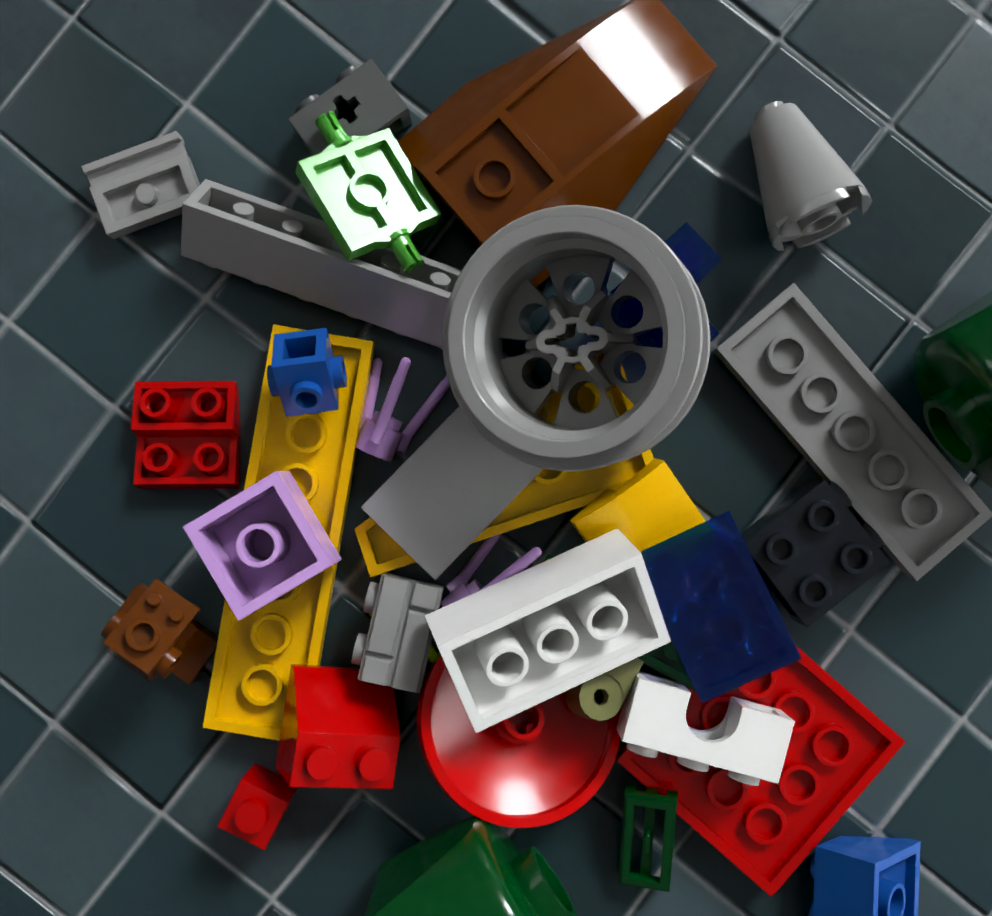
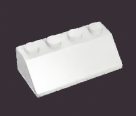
M618 528L425 615L440 654L476 733L671 642L642 554Z

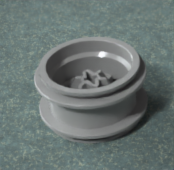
M562 205L541 209L510 222L488 238L471 256L456 280L449 297L443 325V356L449 384L462 412L473 427L493 446L510 457L539 468L556 471H583L608 466L638 456L665 439L681 423L695 403L703 386L710 357L711 335L709 318L699 287L685 265L657 234L638 221L613 210L586 205ZM615 261L631 270L610 297L607 295V283ZM547 268L558 295H552L550 298H547L531 279ZM591 277L595 285L592 298L584 304H576L572 297L573 286L581 278ZM639 300L643 307L641 321L632 328H623L618 320L620 307L627 301ZM545 307L550 316L549 326L546 330L535 335L530 329V317L535 310ZM596 322H600L603 328L600 326H595ZM575 328H577L579 333L599 338L597 342H588L587 345L579 346L578 356L575 350L560 346V341H566V338L575 336ZM662 328V348L636 346V336ZM503 339L527 341L525 347L530 353L503 359ZM606 353L602 361L598 362L596 358H598L599 354ZM632 353H639L645 360V374L639 381L628 383L621 374L620 367L622 361ZM546 359L552 367V378L546 387L539 388L532 379V370L539 361ZM575 364L583 365L585 370L575 369L574 366ZM586 383L594 384L600 394L598 406L589 413L582 410L577 401L578 391ZM615 385L634 404L630 410L620 417L613 403L611 388ZM553 393H562L554 424L537 416Z

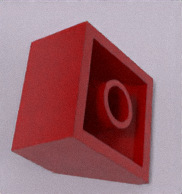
M291 664L275 765L288 786L393 789L401 738L394 688L357 679L360 670L358 668Z

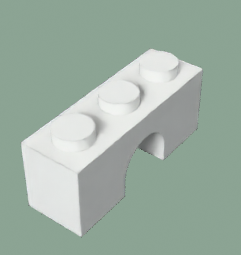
M641 671L638 672L623 702L616 727L621 740L627 742L626 748L628 750L651 758H656L658 751L678 756L677 762L679 764L701 772H707L709 765L729 770L728 776L730 778L752 786H759L760 779L776 784L779 783L795 723L782 710L731 696L727 713L721 723L707 730L694 729L688 726L686 721V710L691 692L677 681Z

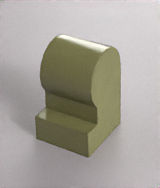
M637 657L567 690L565 696L569 709L576 716L596 721L609 720L614 717L626 699L644 661Z

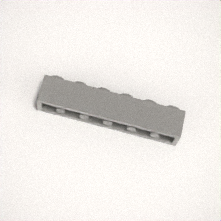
M205 179L182 206L181 256L443 350L445 312L455 282L462 270L421 256L424 260L423 265L415 271L412 270L410 273H404L403 267L391 248L375 249L348 261L323 220Z

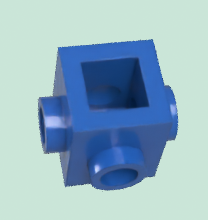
M327 328L274 334L272 363L267 367L268 386L272 397L280 396L286 417L339 410V388L347 387L346 367L343 356L334 357Z

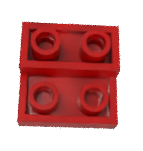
M236 381L135 382L131 431L137 435L133 485L139 489H239L241 427L238 383Z

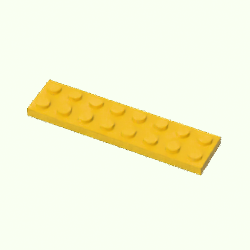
M273 324L244 490L275 471H290L339 553L357 454L355 446L361 428L375 343L369 340L329 334L334 357L343 356L347 374V387L339 388V410L286 417L280 396L272 397L268 386L267 367L272 363L274 334L305 330ZM338 563L239 621L225 599L202 728L280 740L291 664L320 666Z

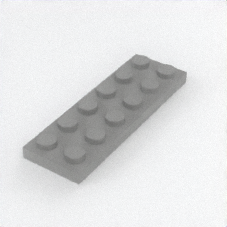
M795 283L785 288L713 350L822 479H825L828 483L831 481L835 482L845 491L852 502L848 509L860 523L866 522L879 534L884 542L883 550L908 579L918 581L992 517L990 509Z

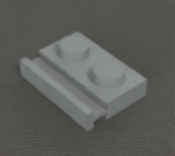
M177 131L81 166L91 185L89 188L105 232L111 238L116 239L182 214L183 203L200 185L191 159L186 152L183 137Z

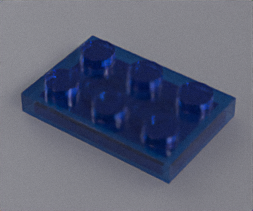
M726 511L640 551L667 631L702 703L802 659L730 511Z

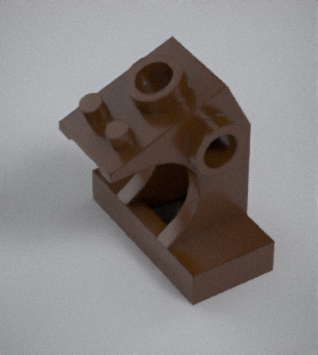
M158 578L149 587L143 583L136 585L101 633V636L105 638L103 642L105 651L148 682L157 677L164 680L172 672L189 685L196 681L215 654L218 636L194 620L201 610L198 606L186 600Z

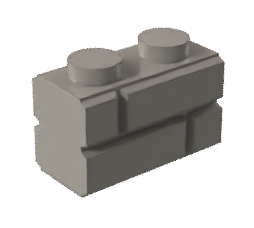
M390 573L382 574L380 583L370 582L363 612L372 614L368 634L358 633L351 661L352 664L360 665L357 679L420 693L433 639L425 615L440 608L444 586Z

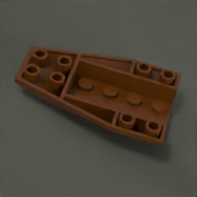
M632 0L467 82L401 138L398 144L424 186L429 185L476 241L482 245L494 233L510 222L541 209L562 205H586L616 211L711 77L717 65L661 0ZM547 268L531 279L537 287L550 277Z

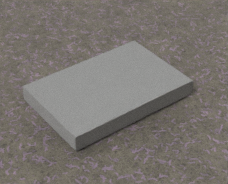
M459 406L361 508L436 580L543 468L523 463L493 446L473 427Z

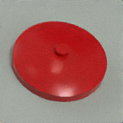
M439 652L431 664L421 688L417 709V732L421 752L430 774L445 795L457 806L473 816L499 826L532 828L551 824L569 816L586 804L602 786L611 771L620 744V736L616 727L621 708L609 720L596 721L576 716L569 709L566 703L565 692L476 733Z

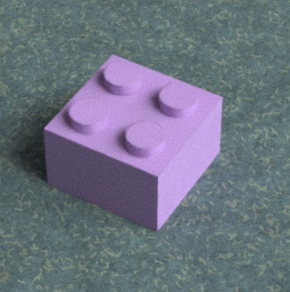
M275 471L183 526L238 621L342 560L290 471Z

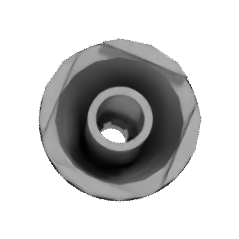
M775 101L765 105L755 114V120L750 125L749 132L768 238L772 247L778 251H784L782 242L793 241L795 248L798 249L822 241L849 226L851 223L847 215L857 207H859L862 215L869 209L872 199L868 189L796 104H784L782 101Z

